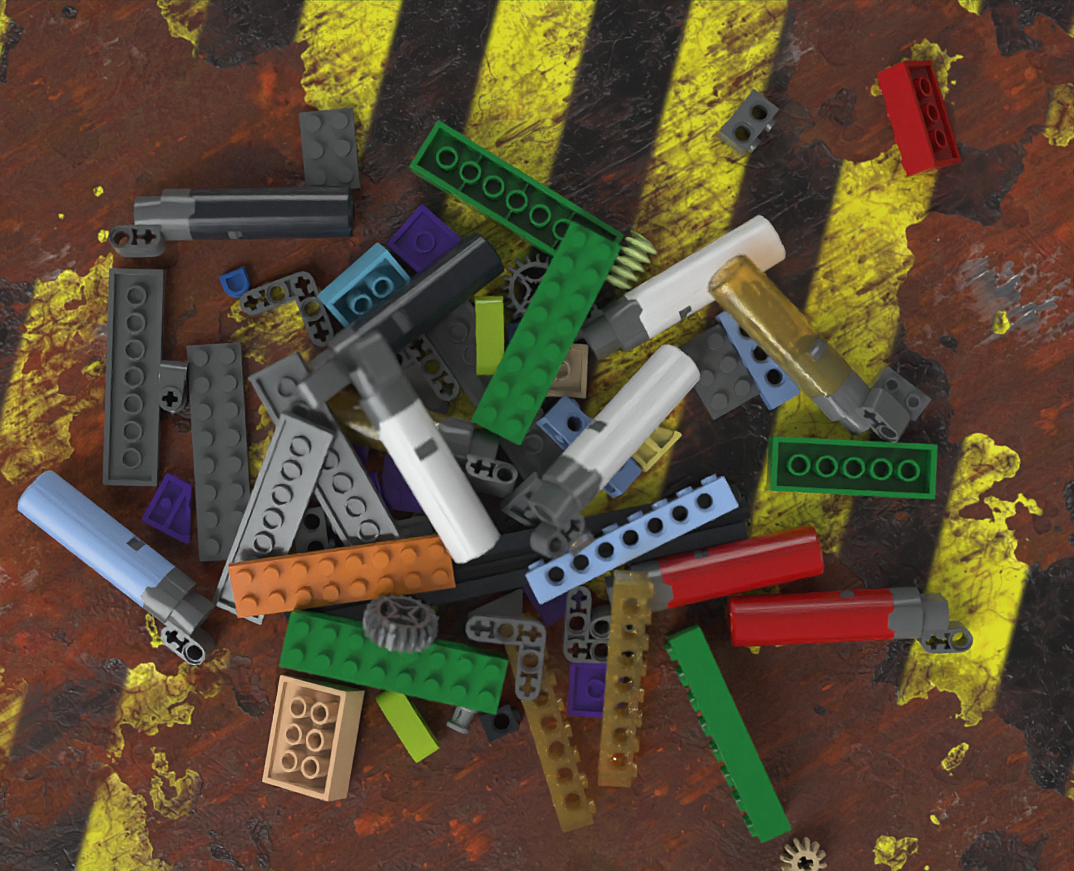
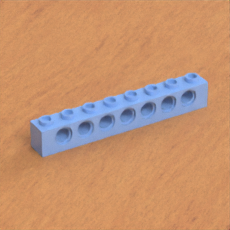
M715 474L700 481L702 486L694 490L689 486L677 492L678 498L667 502L665 498L651 505L653 510L646 514L638 511L627 517V523L621 526L614 523L602 529L604 534L595 539L590 535L577 542L579 547L570 551L567 549L558 558H554L546 563L541 559L529 565L530 571L526 572L525 575L539 604L739 507L725 477L717 478ZM702 493H707L711 498L709 507L701 509L697 505V498ZM678 505L684 506L687 512L686 517L681 521H676L672 516L673 509ZM651 518H659L662 522L661 530L657 533H651L647 528L648 521ZM627 530H634L637 533V541L632 545H626L623 542L622 537ZM603 542H609L613 546V552L608 557H602L598 554V546ZM584 554L588 557L589 562L584 569L574 567L573 559L576 555ZM558 566L563 569L564 576L561 580L552 581L548 577V572L552 567Z

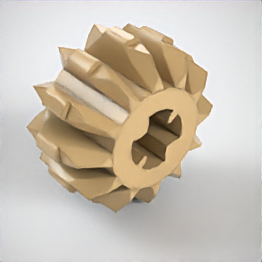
M804 837L802 844H800L797 838H794L793 843L795 846L791 847L785 844L784 848L788 854H780V859L785 862L781 865L782 871H819L818 868L827 867L826 862L822 860L826 856L825 852L819 850L820 845L818 842L815 841L810 844L808 837ZM803 856L807 858L805 859L807 862L805 865L800 864V858Z

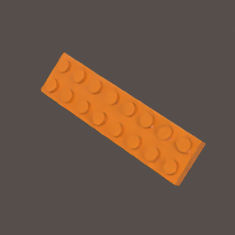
M438 534L234 562L228 565L238 618L292 611L294 608L307 609L378 599L381 595L388 597L389 594L399 596L400 594L406 595L456 588L452 557Z

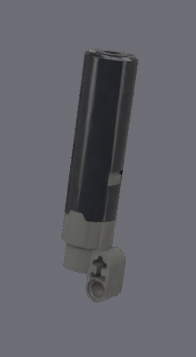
M350 186L164 189L161 196H136L134 201L135 225L116 226L109 232L108 238L112 247L122 257L159 256L166 250V241L352 238L355 230L354 192ZM130 237L127 244L119 245V241L122 238Z
M472 231L327 341L326 346L328 348L307 364L311 372L294 386L311 409L316 408L352 382L349 372L357 368L358 365L350 353V344L375 330L381 335L392 355L395 356L504 272V265L495 248L482 234Z

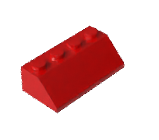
M932 60L903 61L878 72V87L886 103V114L891 120L894 140L899 147L902 157L901 164L906 171L907 177L922 175L961 163L962 160Z

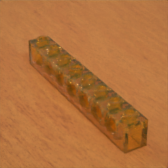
M614 570L597 771L598 785L631 787V777L637 776V761H633L634 752H639L640 737L635 736L636 727L641 728L642 711H637L638 702H643L644 686L640 685V676H646V660H642L643 651H648L649 634H644L645 625H650L651 608H647V598H653V582H649L648 572ZM630 598H635L639 601L635 606H628L625 602ZM626 625H634L637 627L632 632H626L623 630V628ZM624 651H632L634 655L629 658H625L621 656V653ZM625 676L632 679L628 683L619 681L620 678ZM621 702L629 704L626 708L617 707ZM617 728L627 729L624 733L615 732ZM616 753H623L625 755L622 758L613 757Z
M530 612L514 616L515 618L532 619ZM503 623L499 626L502 637H510L514 632L513 626L509 623ZM517 624L518 635L516 639H521V633L529 634L530 639L535 640L536 635L541 632L537 631L536 626H532L530 631L522 630L523 624ZM504 644L516 680L519 647L517 645ZM545 645L540 690H545L548 693V697L543 701H537L536 699L532 701L522 700L560 826L562 832L565 833L594 824L592 814H596L597 811L593 798L587 799L584 790L589 788L585 772L579 773L576 764L581 762L577 746L571 748L569 737H573L569 720L563 722L561 712L565 711L561 695L555 696L553 686L557 685L553 669L547 670L545 660L549 659V655ZM528 653L523 657L522 662L526 667L530 664H537L538 657L533 653ZM521 671L520 675L526 674L525 685H520L519 688L524 689V694H529L530 690H535V687L531 686V675ZM545 716L556 718L555 724L550 727L544 726L541 721ZM559 741L563 743L564 748L559 752L551 751L549 747L553 742ZM568 767L572 770V773L568 777L563 778L557 774L558 770ZM570 793H576L580 796L579 800L574 803L567 802L565 798Z

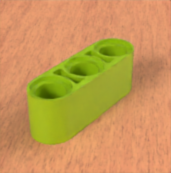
M475 296L477 375H494L504 356L503 296Z
M385 690L375 696L381 710L416 763L440 749L436 737L409 695Z

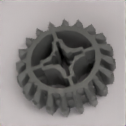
M541 254L536 255V262H531V256L526 255L527 264L523 265L522 261L517 259L516 265L519 267L517 270L512 266L507 268L512 277L503 275L502 280L508 282L509 286H500V291L508 292V295L503 296V302H511L505 307L507 312L515 308L516 311L512 315L514 320L520 314L524 316L526 309L533 299L532 296L528 301L532 293L530 285H540L545 275L543 274L541 278L533 280L523 273L532 269L547 271L551 263V256H547L545 263H542ZM517 280L527 290V294L520 305L514 296V286Z
M389 594L388 597L381 595L378 599H372L371 604H368L367 609H365L363 629L365 630V636L371 638L372 643H379V648L386 647L389 648L390 652L396 650L400 654L403 651L412 654L414 650L422 652L423 648H429L430 644L433 643L438 631V617L435 616L436 611L430 609V605L422 604L420 599L414 600L411 596L403 597L401 594L399 596Z

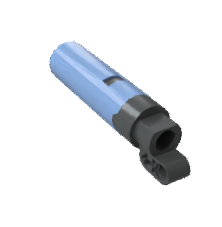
M54 471L43 472L28 486L18 501L17 510L162 622L166 627L161 631V640L169 649L191 665L201 664L214 652V638L200 626L213 611L215 605L195 590L197 587L196 582Z

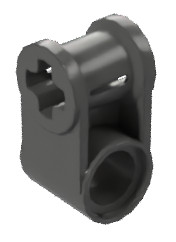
M161 360L159 366L158 403L164 410L178 413L186 407L189 385L188 364L190 362ZM173 395L178 397V402H173L172 405L167 402V398H171Z

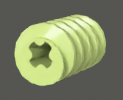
M631 230V234L634 238L626 237L624 239L628 247L622 246L620 250L622 256H617L615 260L616 265L612 266L610 274L606 278V281L620 290H623V288L632 290L633 288L628 282L629 279L638 281L639 279L634 272L645 271L640 263L646 262L650 264L651 260L648 258L647 253L657 254L653 244L633 230Z

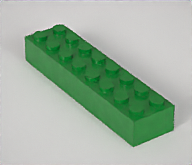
M439 120L409 166L411 172L545 255L551 256L552 259L572 221L618 245L624 237V234Z
M573 221L571 222L471 421L518 445L522 444L622 246Z
M294 608L290 614L279 666L496 715L508 665V655L434 638L430 647L423 648L422 652L415 650L412 654L407 651H403L401 654L396 650L390 652L389 648H379V643H372L371 638L365 636L363 622Z
M692 622L666 634L668 642L663 643L672 662L676 660L679 665L675 668V671L683 686L688 685L690 689L686 695L694 711H700L701 716L697 717L706 737L711 735L713 739L708 743L717 761H723L724 765L720 766V770L729 787L734 786L735 790L731 791V794L740 811L746 812V815L742 816L751 836H758L761 843H764L792 830L700 627L695 622Z

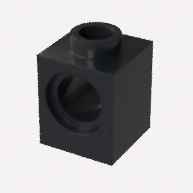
M509 700L498 705L496 715L486 712L479 713V719L489 742L520 729L519 721L522 720L517 705L511 706ZM506 714L510 719L509 723L505 726L497 725L494 721L496 715Z

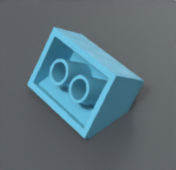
M377 242L321 291L317 297L346 328L408 281L410 277L392 255Z

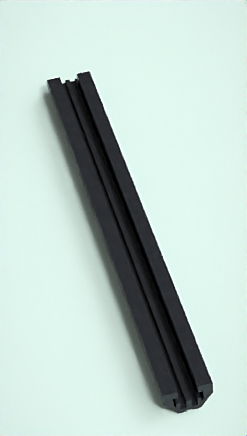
M740 484L729 486L739 507L621 565L751 537L752 517L747 495ZM707 493L700 494L697 498V505L701 509L709 507L711 503L710 496ZM678 497L670 498V499H666V500H667V502H670V501H672V500H674V499H676V498H678ZM656 502L583 517L585 520L584 530L568 548L569 551L579 547L577 542L587 536L592 535L595 539L604 534L602 529L614 523H617L618 526L627 523V517L638 511H642L643 514L652 511L651 505ZM678 505L673 509L672 516L676 521H681L686 517L685 507ZM651 518L648 521L647 528L651 533H657L662 528V522L659 518ZM537 527L500 535L496 544L477 558L475 557L465 563H456L452 558L456 588L402 596H411L414 600L420 599L422 604L434 606L530 585L525 575L526 572L530 571L529 565L541 559L546 563L554 558L532 549L530 539ZM627 530L622 537L626 545L634 544L638 538L634 530ZM603 542L598 546V554L602 557H608L613 552V546L609 542ZM584 554L576 555L573 559V565L577 569H584L589 562L588 557ZM558 566L552 567L548 572V577L551 580L560 579L564 576L563 569ZM372 599L307 608V610L363 621L365 609H367L368 604H371ZM291 611L284 612L287 624L289 623Z

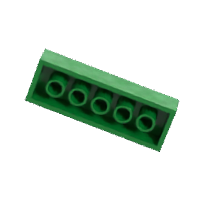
M769 436L766 490L935 499L938 445Z

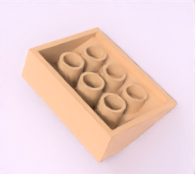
M280 675L262 782L325 801L347 798L365 691L340 684Z

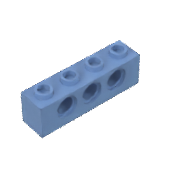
M745 299L717 315L715 319L718 324L720 323L756 384L768 410H772L800 394L801 392L798 387L801 384L783 367V364L780 362L783 355L782 351L774 348L771 342L774 338L766 325L762 327L757 318L760 314L754 303H748ZM742 323L751 325L753 329L751 337L741 335L740 325ZM756 346H761L766 351V358L763 361L755 359L753 355ZM771 369L776 370L780 375V380L777 384H771L767 379V373Z
M564 395L548 409L536 424L565 451L594 419L587 417L580 410L579 404L574 399ZM567 421L574 423L576 427L575 432L568 428ZM630 457L602 488L612 498L621 495L642 472L636 460Z

